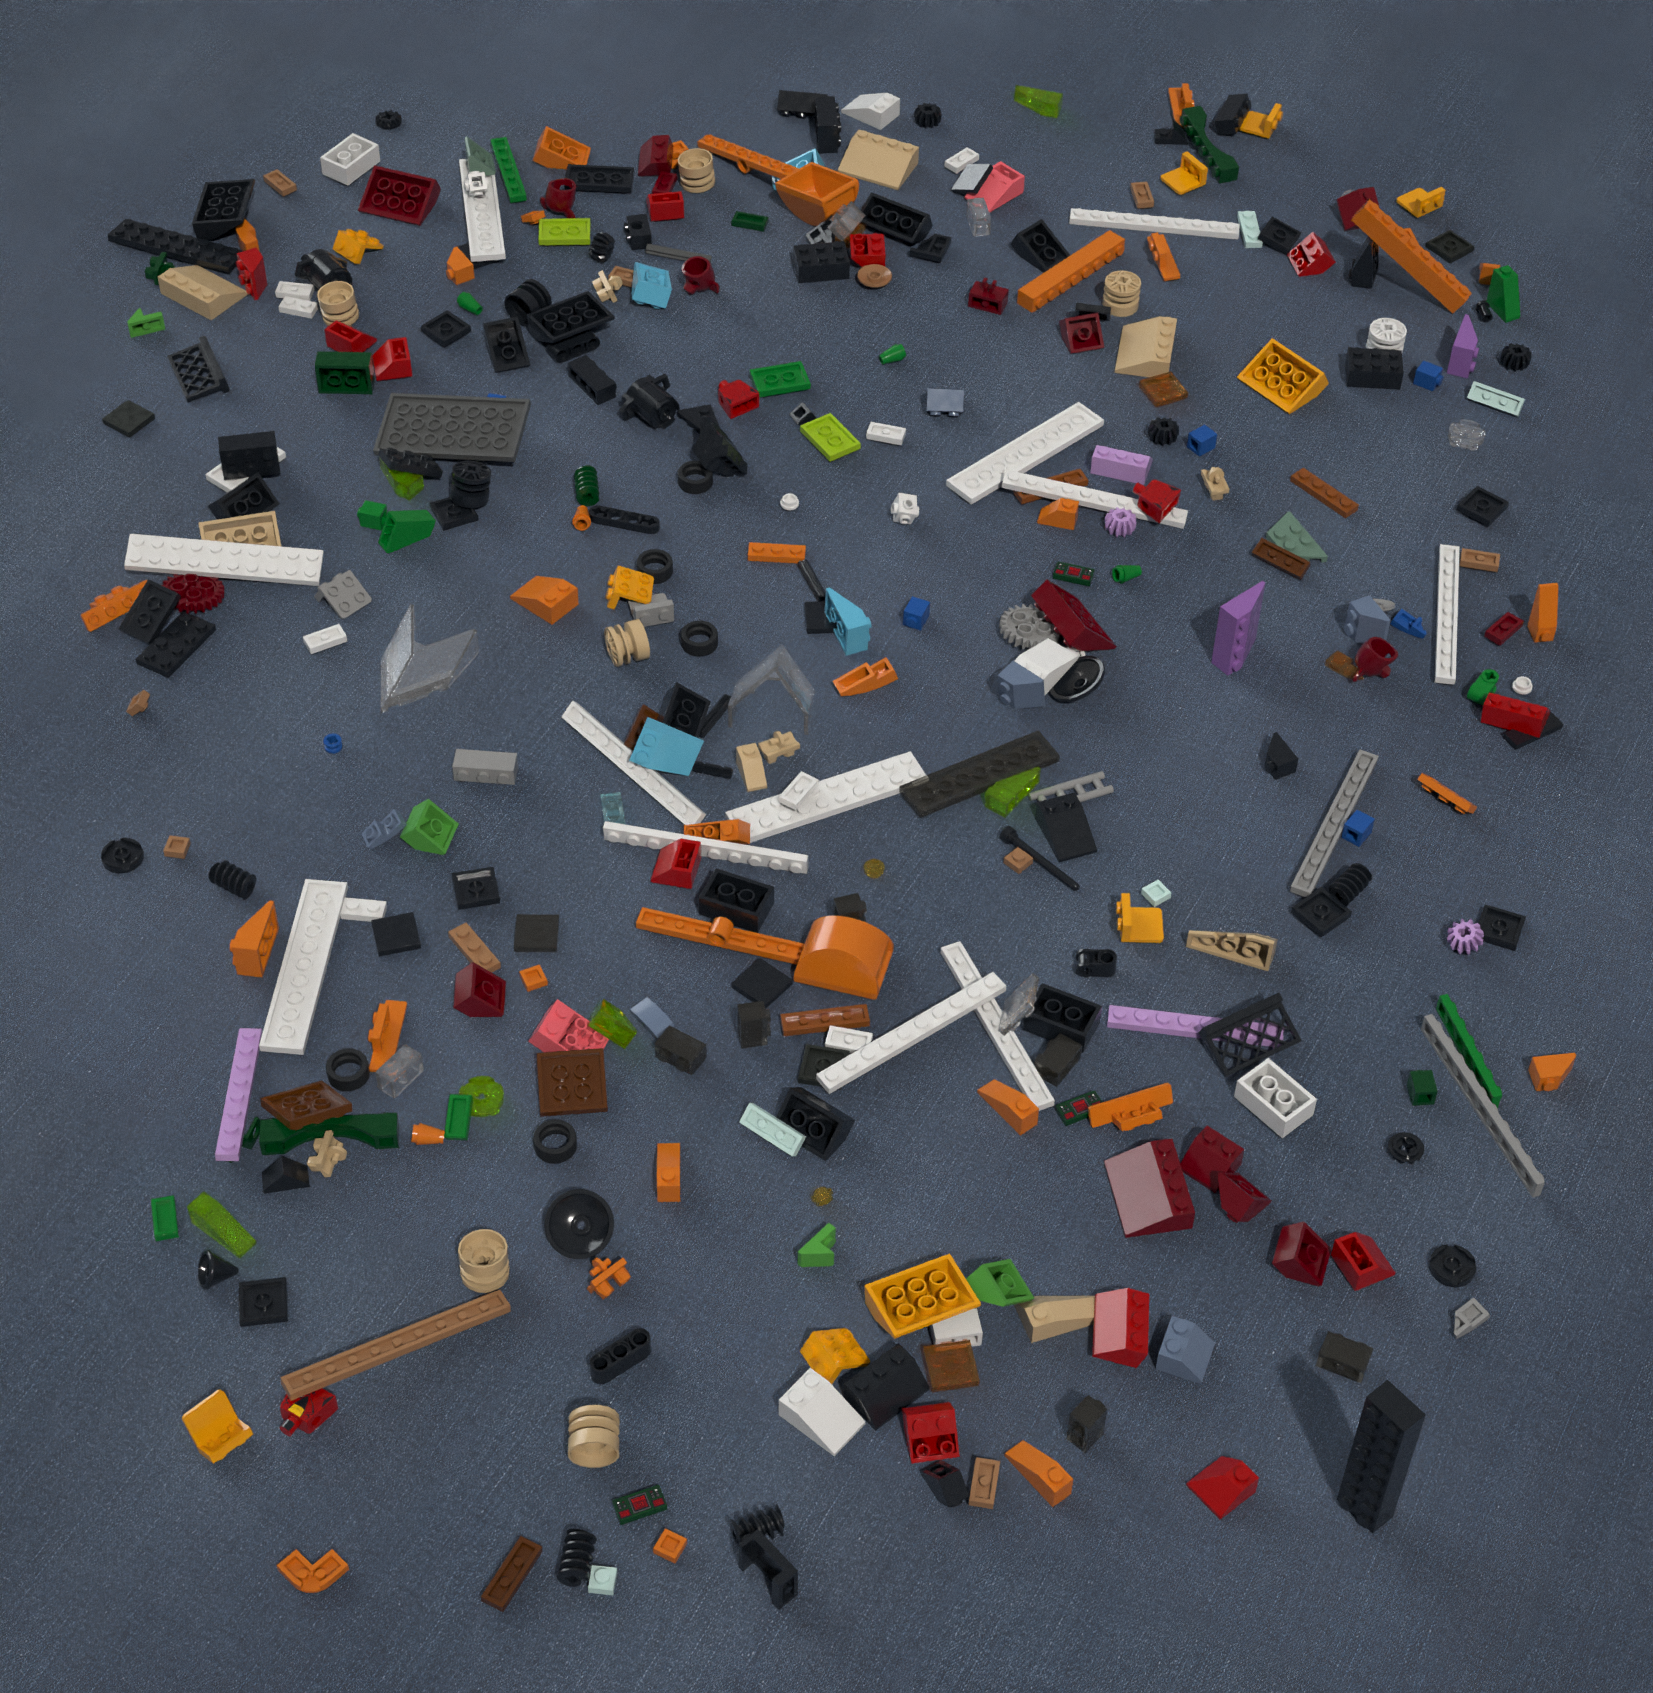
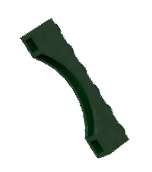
M1201 105L1184 108L1182 116H1180V124L1185 128L1187 135L1190 136L1200 156L1203 157L1206 166L1212 172V176L1219 184L1236 181L1239 166L1232 156L1216 148L1207 138L1205 133L1207 115Z
M397 1113L344 1115L339 1118L326 1119L319 1124L312 1123L303 1126L299 1130H290L275 1118L260 1120L259 1144L262 1155L286 1154L305 1142L315 1140L316 1138H323L325 1131L332 1130L333 1137L355 1139L375 1149L399 1148V1121Z

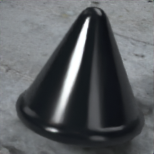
M205 1250L200 1257L198 1280L201 1288L204 1290L210 1289L212 1286L237 1275L239 1272L236 1266L213 1254L210 1250Z

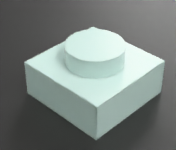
M1159 880L1143 887L1141 894L1154 907L1171 898V892Z
M592 1565L588 1593L614 1595L617 1568Z

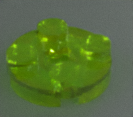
M489 1076L473 1077L469 1079V1083L465 1086L463 1084L459 1090V1095H472L474 1097L471 1116L486 1117L497 1115L504 1103L502 1085L495 1082L494 1078ZM480 1094H484L486 1098L478 1099L476 1097H479Z

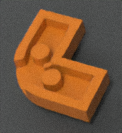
M297 1549L276 1565L277 1570L296 1589L305 1593H316L325 1590L349 1570L348 1564L333 1549L313 1565Z

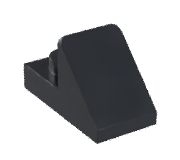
M1172 119L1171 129H1155V144L1188 145L1186 131L1174 119Z

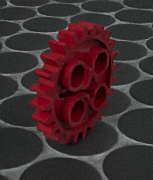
M173 574V577L168 576L167 580H163L162 586L181 595L174 608H179V612L186 610V613L194 611L196 614L198 610L205 612L206 608L212 610V606L218 607V603H222V599H224V585L217 577H205L196 574Z

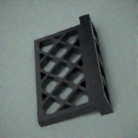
M206 336L199 338L200 343L167 356L188 403L221 389L223 393L230 391ZM200 350L197 356L191 355L193 352ZM178 358H183L180 362L173 361ZM188 359L193 360L191 364H186ZM199 361L204 362L202 366H197V363ZM182 368L187 369L185 373L180 372ZM193 370L198 371L196 375L191 374ZM203 372L209 373L207 377L201 376ZM186 379H192L190 384L184 383ZM197 381H203L201 386L195 385ZM208 383H214V384H215V385H213V386L206 387ZM192 389L197 390L196 393L188 395Z
M1280 993L1209 1024L1198 1032L1201 1039H1205L1224 1078L1302 1041L1282 1004L1283 998ZM1279 1010L1282 1016L1281 1023L1269 1020L1271 1012ZM1256 1019L1264 1022L1262 1032L1250 1029L1253 1020ZM1268 1024L1279 1028L1276 1038L1265 1034ZM1238 1028L1246 1031L1243 1041L1231 1037L1234 1029ZM1282 1029L1289 1031L1294 1040L1290 1042L1280 1040ZM1249 1033L1260 1036L1257 1047L1246 1043ZM1220 1037L1227 1040L1224 1050L1216 1048L1212 1039ZM1263 1038L1275 1042L1271 1051L1261 1048ZM1230 1041L1241 1045L1239 1055L1227 1052ZM1244 1047L1256 1051L1253 1059L1249 1060L1242 1057ZM1225 1056L1237 1059L1234 1068L1227 1070L1224 1064Z

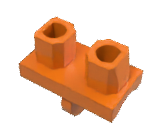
M595 1258L592 1261L594 1268L589 1273L592 1277L597 1274L599 1276L590 1282V1286L587 1287L590 1294L595 1291L604 1300L614 1291L608 1282L610 1279L613 1278L620 1287L630 1280L631 1276L625 1268L627 1261L624 1258H621L609 1268H607L611 1264L609 1258H606L604 1261Z

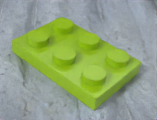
M590 218L539 219V245H590Z
M831 413L800 425V432L830 462L861 449V443Z

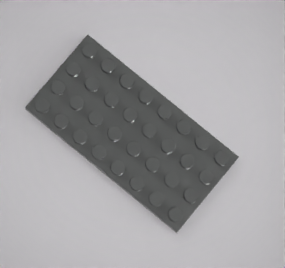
M391 393L373 452L375 455H378L380 448L387 449L390 447L400 452L407 450L417 455L424 453L431 455L432 458L515 462L530 411L531 401L530 399Z

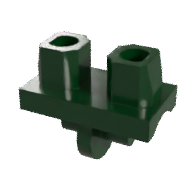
M161 252L159 257L151 256L150 267L145 269L146 279H153L155 285H159L158 276L170 268H175L173 263L166 261L167 252Z

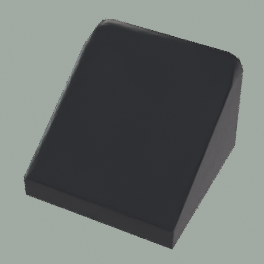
M803 402L790 413V416L799 426L817 419Z

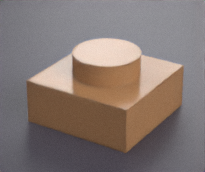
M142 690L132 697L126 712L131 716H134L139 711L143 712L148 706L147 700L150 694Z
M169 835L163 850L164 856L185 859L191 844L190 838Z
M1017 847L1004 857L1003 863L1020 874L1033 864V857Z

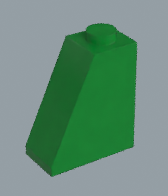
M1509 265L1493 270L1486 300L1490 308L1505 323L1520 319L1518 274Z
M427 510L388 511L378 543L386 553H392L431 536L436 520Z

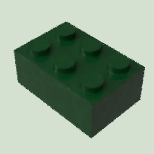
M317 351L315 372L318 393L373 395L375 376L371 352Z

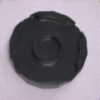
M120 838L119 841L115 842L113 840L104 846L101 851L102 864L105 869L112 873H128L141 865L144 859V852L140 843L136 840Z
M1447 1244L1436 1248L1431 1254L1429 1269L1431 1275L1439 1283L1454 1288L1463 1287L1474 1278L1476 1261L1467 1249L1458 1245L1453 1247Z

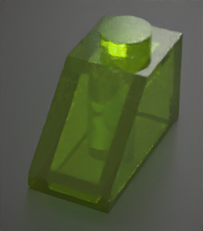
M605 999L595 1009L588 1026L624 1049L637 1034V1030L622 1010Z

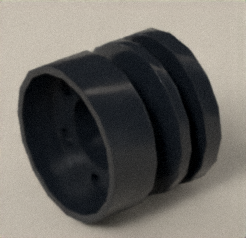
M527 279L505 297L504 304L511 318L518 316L520 325L528 326L527 314L552 305V301L544 285L534 279Z
M461 461L454 464L452 467L450 500L454 504L465 508H479L486 505L489 501L491 469L487 465L476 461Z

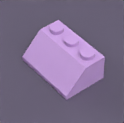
M1096 445L1092 456L1090 473L1133 483L1139 482L1144 485L1153 459L1142 454Z

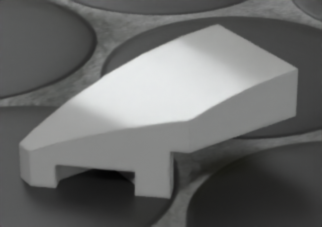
M1474 1297L1457 1311L1455 1310L1454 1337L1456 1339L1469 1333L1490 1318V1314Z

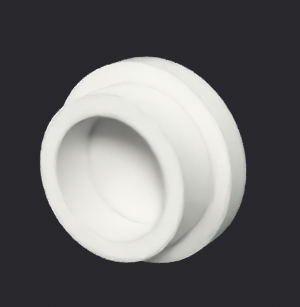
M785 494L780 501V505L783 509L791 511L798 508L799 500L794 494Z
M1524 676L1518 677L1512 684L1513 690L1522 695L1529 694L1533 687L1531 680Z

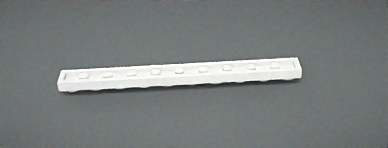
M1071 208L1069 224L1237 240L1240 224L1233 222L1226 223L1199 219L1116 213L1113 211L1105 212Z
M1006 469L1002 488L1054 500L1060 498L1079 501L1080 506L1107 512L1110 509L1115 510L1116 507L1119 509L1125 507V510H1131L1133 514H1136L1138 519L1158 523L1138 508V499ZM1174 507L1160 524L1184 529L1188 510Z
M1440 544L1435 682L1454 685L1456 680L1459 546Z
M571 702L562 715L565 721L683 824L701 823L706 814L656 770L648 769L629 761L633 751L625 746L619 738L577 702Z
M605 821L603 826L604 840L614 843L621 842L632 846L639 845L651 849H661L682 838L700 841L701 856L710 857L711 859H722L733 863L769 867L774 870H787L793 873L807 874L808 855L607 821Z
M961 941L941 947V954L961 989L982 978ZM993 998L974 1009L1022 1093L1039 1108V1111L1054 1106V1098L996 1000Z
M992 972L817 1073L816 1080L830 1094L1004 993L1006 985Z

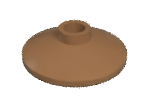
M870 264L862 267L858 271L857 277L865 286L882 287L891 281L892 273L883 265Z

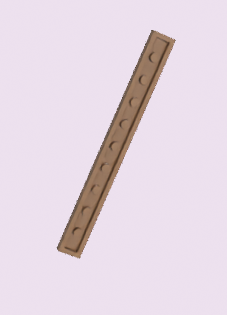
M499 1289L280 1377L281 1385L289 1399L294 1400L511 1312V1306Z

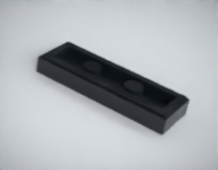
M1550 712L1539 738L1511 729L1504 733L1503 739L1517 750L1562 729L1563 723Z

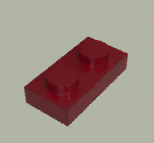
M661 171L653 187L652 194L672 192L677 181V174Z
M1507 612L1485 631L1484 637L1501 646L1523 626L1524 621Z

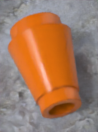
M584 505L577 508L572 520L574 527L580 531L586 530L591 525L588 508Z
M419 1123V1125L413 1124L411 1142L417 1143L416 1145L443 1144L445 1130Z

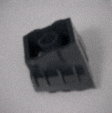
M709 416L701 417L700 435L692 450L704 468L711 472L722 473L725 476L733 477L736 472L738 475H746L748 464L742 459V455L733 442Z

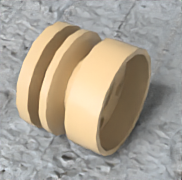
M694 148L686 150L679 155L681 187L691 193H700L714 186L713 158L709 151Z
M1129 271L1111 272L1105 279L1102 305L1111 307V315L1127 317L1133 315L1139 307L1141 279Z
M333 281L323 285L318 290L317 298L323 321L327 326L336 320L348 325L356 322L359 317V310L352 285L344 281Z
M639 619L625 622L624 631L619 624L614 625V628L612 626L605 628L606 648L616 667L622 666L623 662L629 664L631 656L635 662L650 657L647 634Z
M488 1229L472 1231L463 1237L458 1248L460 1276L463 1284L468 1289L480 1293L496 1291L504 1286L509 1279L510 1273L508 1246L505 1238L500 1233Z
M586 1405L573 1410L569 1415L568 1431L570 1437L568 1438V1458L573 1463L588 1468H600L616 1462L619 1458V1414L614 1409L602 1405Z

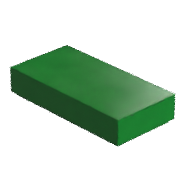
M450 1094L444 1133L446 1140H468L474 1098L472 1095Z
M174 1195L151 1199L155 1241L178 1238L179 1231Z

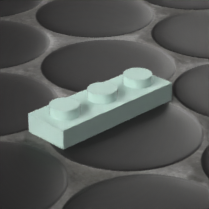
M1238 211L1237 218L1245 248H1262L1263 242L1258 239L1260 230L1255 211Z
M1476 381L1473 382L1467 399L1517 417L1525 402L1524 398Z
M754 1103L748 1104L739 1122L791 1156L797 1155L806 1136Z

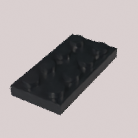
M568 164L566 178L572 179L575 182L576 191L631 193L635 169L634 167ZM564 185L565 190L572 189L571 187Z
M183 611L136 658V663L169 678L216 631V626Z

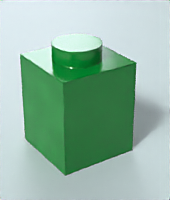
M365 500L357 512L360 526L382 531L388 514L387 505Z

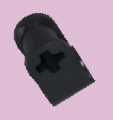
M1085 948L1076 952V960L1078 961L1076 966L1077 975L1081 977H1111L1116 973L1117 955L1113 950Z

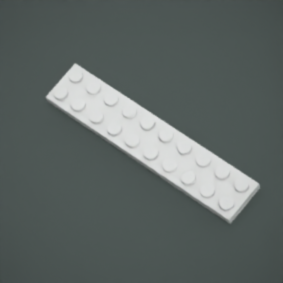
M459 159L471 262L506 259L495 174L485 176L488 177L489 188H487L486 193H483V196L474 197L469 195L468 190L465 191L464 180H466L467 174H469L467 160ZM473 183V187H479L477 183Z
M1077 402L947 479L946 486L972 505L1002 487L1006 469L1020 473L1027 472L1102 427L1104 419L1080 402Z
M130 534L124 566L125 570L182 575L196 574L205 577L319 586L324 553L323 550Z
M910 751L819 781L815 790L797 810L780 803L779 796L781 794L727 811L725 812V818L727 820L740 819L749 823L751 843L928 784V777Z
M305 879L260 1040V1051L304 1055L338 928L340 912L348 890L347 882Z

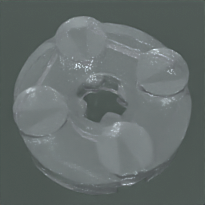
M1463 419L1459 423L1454 424L1455 422L1450 425L1448 438L1451 446L1475 451L1483 444L1486 432L1484 428L1483 430L1480 428L1479 423Z

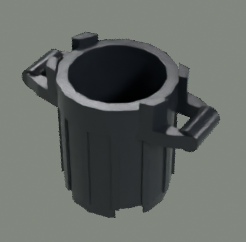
M314 250L308 255L304 254L301 257L302 261L297 262L294 275L301 279H307L318 290L323 285L333 281H344L352 285L353 279L346 268L347 261L336 258L327 250Z
M649 374L647 377L636 380L630 386L627 393L622 395L621 400L624 404L619 409L622 419L627 421L639 415L653 428L662 427L665 429L676 420L674 415L676 410L679 411L680 408L674 397L666 391L670 387L668 376L663 374L654 378Z

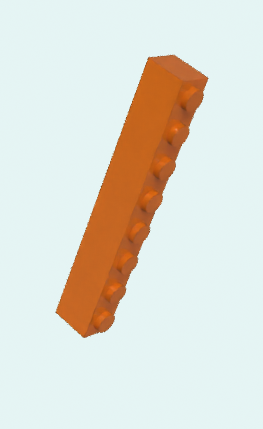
M1369 199L1356 212L1351 221L1451 313L1458 310L1471 295L1469 289L1462 285L1453 274L1449 273L1440 262H1437L1427 250H1424L1414 238H1411L1402 227L1398 226L1389 215L1385 214L1376 203Z
M1111 230L1107 231L1018 289L1017 304L1032 313L1042 308L1072 286H1075L1116 257L1122 255L1125 250V239Z

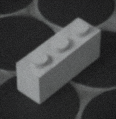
M456 749L452 766L454 781L515 785L518 771L517 753Z

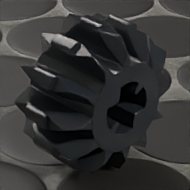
M923 103V105H918L914 111L915 122L920 127L933 128V126H938L941 122V109L936 104Z
M598 232L589 247L591 258L598 262H607L608 258H611L615 247L613 236Z
M1510 343L1504 347L1501 353V362L1504 367H1508V370L1514 369L1515 372L1516 370L1523 371L1530 364L1532 352L1529 351L1528 347H1524V344L1518 345L1516 343L1514 345Z
M1157 417L1156 420L1151 421L1148 428L1150 441L1155 442L1156 445H1171V443L1176 442L1179 435V426L1176 421H1172V418L1166 419L1163 417L1161 419Z

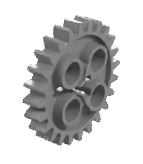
M1022 604V608L1015 605L1014 609L1009 607L1008 611H1004V614L1001 615L1000 634H1004V639L1009 638L1008 643L1015 642V647L1021 645L1022 649H1025V647L1030 649L1048 638L1057 644L1058 640L1061 639V636L1053 629L1055 627L1054 624L1049 623L1044 618L1045 613L1037 607L1033 608L1032 604L1029 607Z

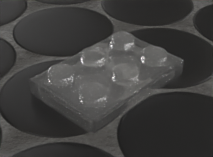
M1034 973L1004 1001L998 1031L1004 1036L1009 1031L1013 1032L1016 1030L1020 1020L1024 1016L1026 1018L1029 1017L1035 1009L1034 1003L1037 999L1036 993L1039 990V977Z

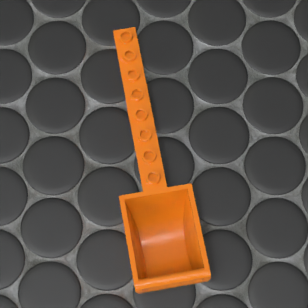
M705 135L697 141L699 148L736 161L738 168L743 173L756 169L780 178L781 180L775 182L780 198L793 214L807 224L817 226L831 215L836 217L849 209L857 198L859 182L856 178L819 164L810 162L799 169L713 135Z
M642 907L636 921V928L796 964L794 982L873 1000L878 997L894 950L892 940L883 931L861 920L844 916H824L816 919L811 925L805 944L734 928L733 923L725 917H716L713 923Z

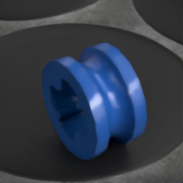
M328 734L323 739L325 751L328 753H337L343 747L342 739L338 734Z

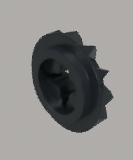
M385 110L384 112H379L375 122L381 128L392 129L401 124L402 118L396 111Z
M1401 1132L1390 1138L1388 1153L1393 1155L1394 1160L1398 1159L1402 1164L1409 1162L1412 1165L1414 1161H1420L1423 1156L1424 1144L1416 1135ZM1403 1145L1406 1147V1149H1410L1409 1153L1405 1150H1401Z

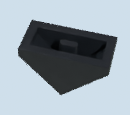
M281 1156L262 1172L263 1193L310 1187L308 1166Z

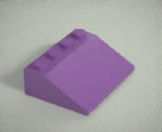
M1264 581L1220 606L1211 663L1227 676L1241 669L1256 640L1265 588Z

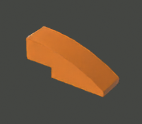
M244 218L243 223L235 227L239 247L243 251L255 247L259 250L255 228Z
M885 657L871 666L866 662L833 680V683L841 696H851L888 685L898 680V677L889 660Z

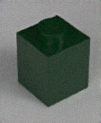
M1432 1070L1410 1071L1407 1088L1412 1106L1434 1105L1438 1090Z

